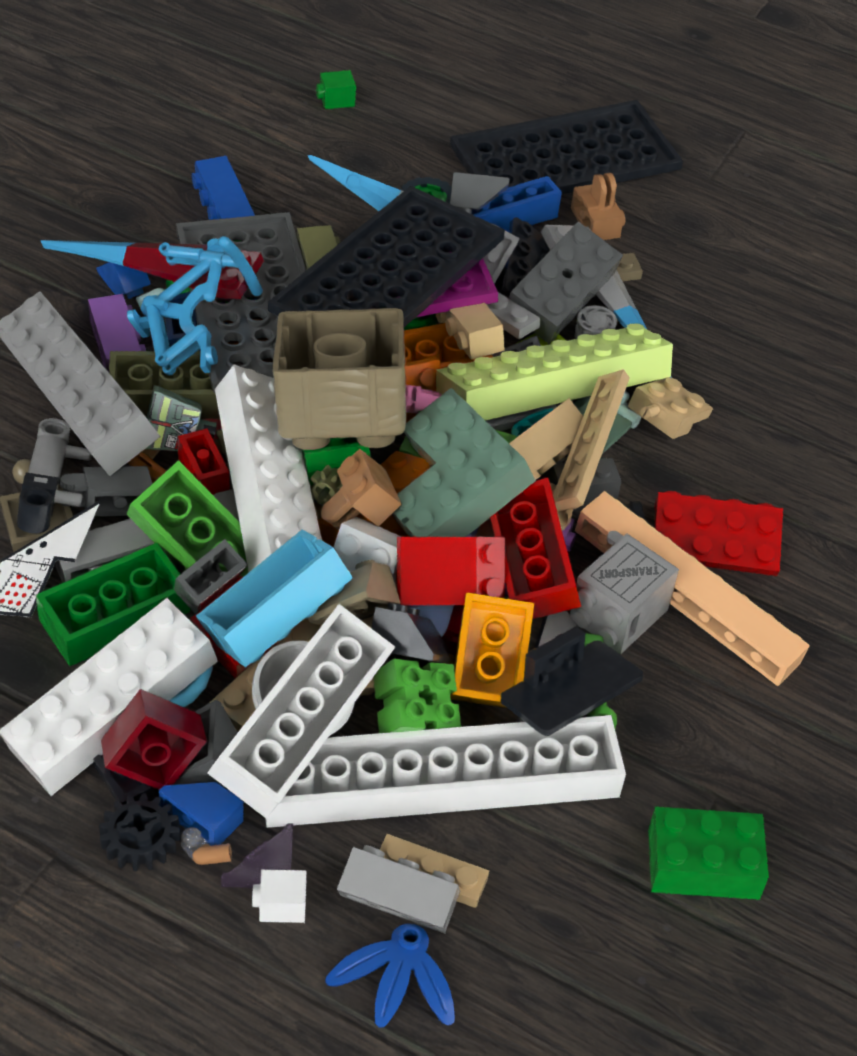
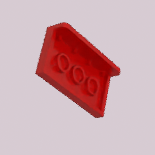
M676 491L658 492L654 505V528L662 535L670 538L674 544L686 553L694 556L702 565L711 568L778 576L781 559L783 508L774 507L768 503L747 504L738 499L716 500L707 495L686 496Z

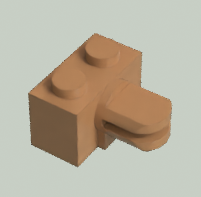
M604 173L603 176L601 174L594 175L592 185L574 187L571 210L577 220L584 226H589L590 230L603 240L620 238L622 226L625 225V214L615 202L617 184L612 173Z
M359 449L352 456L346 458L337 470L343 486L323 505L321 517L338 530L341 523L355 518L359 513L379 526L402 503L386 469Z

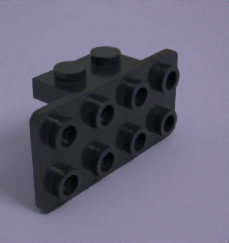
M517 217L510 221L509 233L518 237L519 241L494 284L497 292L502 289L508 296L550 251L542 234L528 222L522 221Z
M575 626L527 653L524 681L502 692L500 701L541 735L549 736L643 680V671L601 641L596 640L585 646L586 633Z

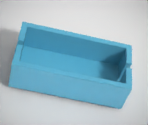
M302 529L197 614L196 617L215 644L246 668L250 663L258 661L274 643L286 638L290 634L291 629L303 619L315 614L318 607L327 599L340 593L353 577L332 546L320 539L317 540L315 536Z

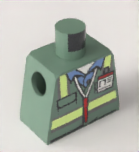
M154 385L146 418L161 437L145 449L178 451L177 436L206 428L214 439L217 423L200 419L202 408L198 402Z

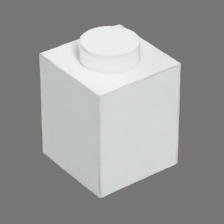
M261 870V884H253L252 907H260V922L305 923L306 871Z

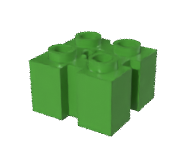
M393 659L379 668L374 675L375 698L382 699L384 703V708L377 712L379 733L461 727L459 705L453 704L450 699V695L457 691L454 664L430 662L420 668L418 661Z

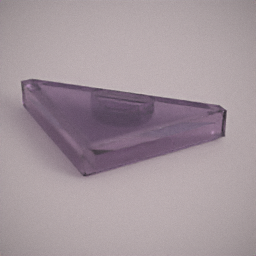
M287 823L285 829L271 840L263 842L245 856L244 861L229 873H223L221 875V887L253 888V884H261V870H291L293 823Z

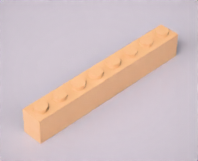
M604 491L581 510L575 531L603 553L612 547L607 542L608 533L610 531H617L623 536L629 534L677 567L679 571L670 604L775 685L779 686L801 664L810 646L803 641L799 635L778 622L771 614L766 613L750 601L747 596L726 583L719 575L714 574L698 562L694 556L689 555L674 544L670 538L662 535L643 518L625 507L619 500Z

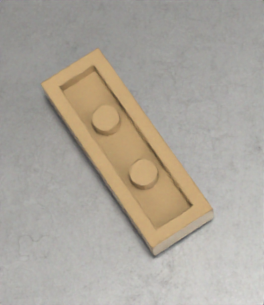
M386 835L380 848L385 853L384 858L394 862H398L399 858L410 860L420 865L419 871L430 875L433 874L434 870L451 875L455 878L454 883L458 884L460 889L457 902L474 908L477 907L488 880L489 870L398 837Z

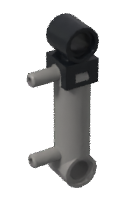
M44 419L38 425L37 440L29 470L25 473L17 514V526L28 533L38 534L48 530L55 503L80 506L82 503V494L57 490L66 457L90 461L92 454L87 448L68 445L70 426L60 419Z

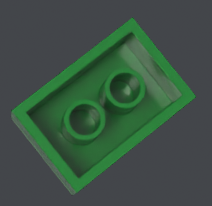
M655 807L648 829L651 892L760 900L769 878L763 814Z

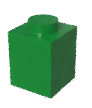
M351 70L320 73V83L316 84V94L318 99H322L325 109L355 107L356 84Z

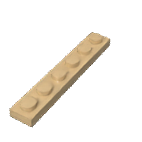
M624 369L599 376L553 494L557 512L576 509L583 506L630 379Z

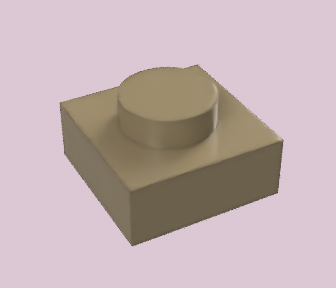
M634 253L623 254L616 269L622 281L638 280L642 277L643 270Z

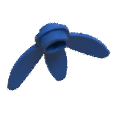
M403 924L397 927L389 941L373 943L354 951L341 960L331 970L325 980L328 986L337 987L368 975L389 962L381 978L375 1001V1024L378 1027H385L398 1010L407 990L411 970L414 971L421 992L438 1019L446 1025H451L455 1021L454 1004L448 983L438 965L426 953L429 945L428 934L423 928L415 924ZM410 938L415 940V942H408L405 939Z

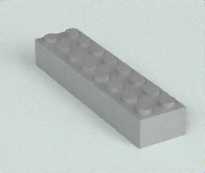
M40 291L0 320L1 340L109 476L161 437L145 415Z

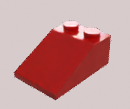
M397 537V593L401 603L399 605H464L466 593L505 598V537Z

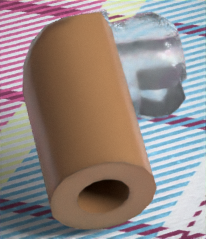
M194 827L187 828L182 832L181 847L195 863L206 865L232 862L230 843L210 845L201 836V831Z

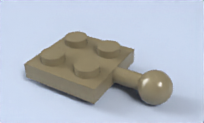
M22 459L15 463L12 473L17 482L23 484L25 473L29 470L31 460ZM58 484L57 490L63 491V488ZM20 493L0 496V505L13 552L73 517L70 506L55 503L48 530L38 534L28 533L17 526Z

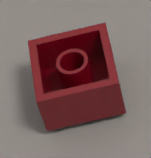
M142 689L136 693L101 739L105 768L159 790L163 786L173 785L207 742L200 714Z

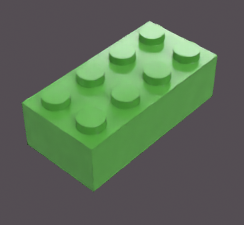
M179 460L137 497L128 508L126 514L154 543L157 542L164 553L183 572L224 539L247 563L240 522ZM219 563L221 571L228 572L226 567ZM248 565L240 576L244 577L249 573Z

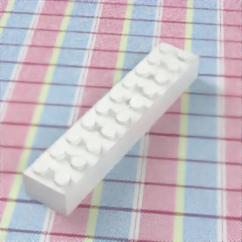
M611 715L581 717L549 736L541 735L526 722L328 737L280 803L265 818L266 828L619 798L626 772Z

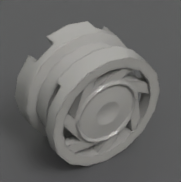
M587 306L578 313L574 336L577 339L579 335H595L602 333L605 329H615L617 318L610 309L603 306Z

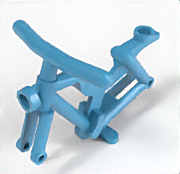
M222 236L220 239L209 240L207 242V251L201 248L169 245L164 242L160 244L158 249L162 255L166 256V261L169 265L182 264L194 267L158 296H146L141 305L144 317H140L135 309L128 310V320L142 338L149 337L151 332L156 356L155 362L162 366V370L166 375L174 374L176 368L199 349H201L200 368L204 373H210L211 365L218 362L217 351L214 346H211L212 335L207 327L203 324L194 326L192 321L193 310L200 301L212 302L215 300L222 268H238L254 296L262 294V287L241 250L226 236ZM209 271L207 282L198 285L187 296L183 304L170 302ZM164 318L179 319V325L186 334L171 347L169 346Z

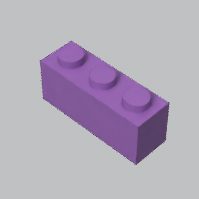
M123 294L88 299L90 323L103 366L108 372L110 351H146L144 344L139 345V342H141L140 334L128 320L127 311L133 310L132 305H126Z

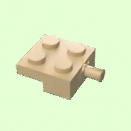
M671 377L636 387L628 404V408L672 439L688 434L693 423L709 418L713 410L711 406L705 403L703 397L689 392L682 387L681 382Z

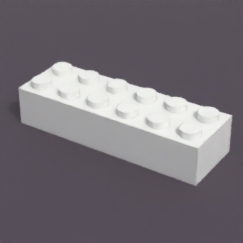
M166 598L1 728L0 735L10 751L52 796L91 765L94 757L103 755L101 739L140 689L169 701L218 661L210 640Z
M338 604L208 771V774L267 818L310 763L394 650L395 646Z

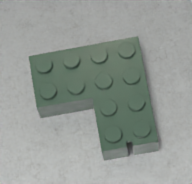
M450 388L406 423L405 435L414 450L431 467L397 494L402 505L392 513V516L409 537H466L536 480L525 458Z

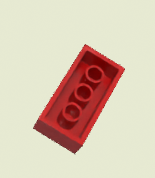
M549 478L536 480L490 517L494 536L505 537V583L509 599L534 603L532 619L581 607Z

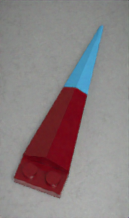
M40 240L45 249L100 259L173 282L177 281L194 267L182 264L169 265L166 261V256L162 255L158 249L162 243ZM169 244L174 246L201 248L207 251V245ZM241 250L256 275L264 262L261 252ZM222 268L216 294L217 298H242L248 285L238 268ZM209 271L191 284L189 288L195 289L198 285L207 282Z

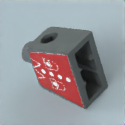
M224 539L175 579L174 590L196 614L238 579L248 564ZM219 563L223 564L228 572H222Z

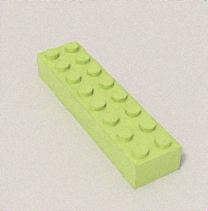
M629 324L627 328L618 330L605 329L600 334H583L573 340H555L552 344L546 346L533 345L523 351H505L496 357H478L473 362L464 364L451 363L446 368L436 370V392L439 391L443 395L452 388L486 421L562 403L568 398L575 400L591 396L599 376L622 369L630 377L627 387L671 377L673 344L661 338V335L645 329L641 324Z

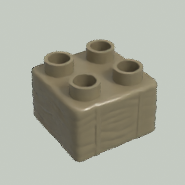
M401 309L285 311L279 313L273 358V376L278 432L281 437L292 439L294 446L304 450L323 448L329 444L331 438L356 437L357 442L364 447L381 448L393 443L395 436L401 435L406 428L404 316Z

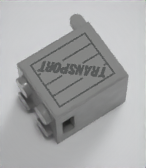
M610 531L607 535V542L612 547L577 578L576 587L581 607L571 609L570 618L579 627L586 629L591 634L602 636L604 644L622 654L668 611L679 569L629 534L623 536L617 531Z

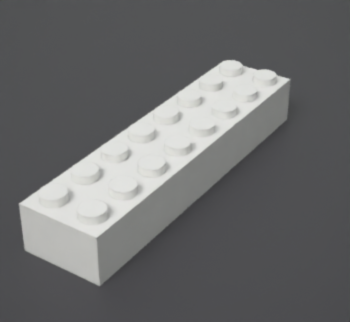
M233 365L215 388L248 571L250 572L302 529L315 536L317 540H322L302 449L294 446L292 439L283 438L278 432L274 378L257 373L252 369Z

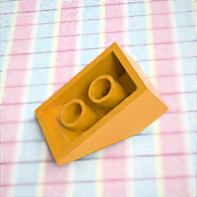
M466 593L454 663L457 691L450 695L451 700L507 708L500 701L501 693L524 681L525 658L529 647L534 603Z

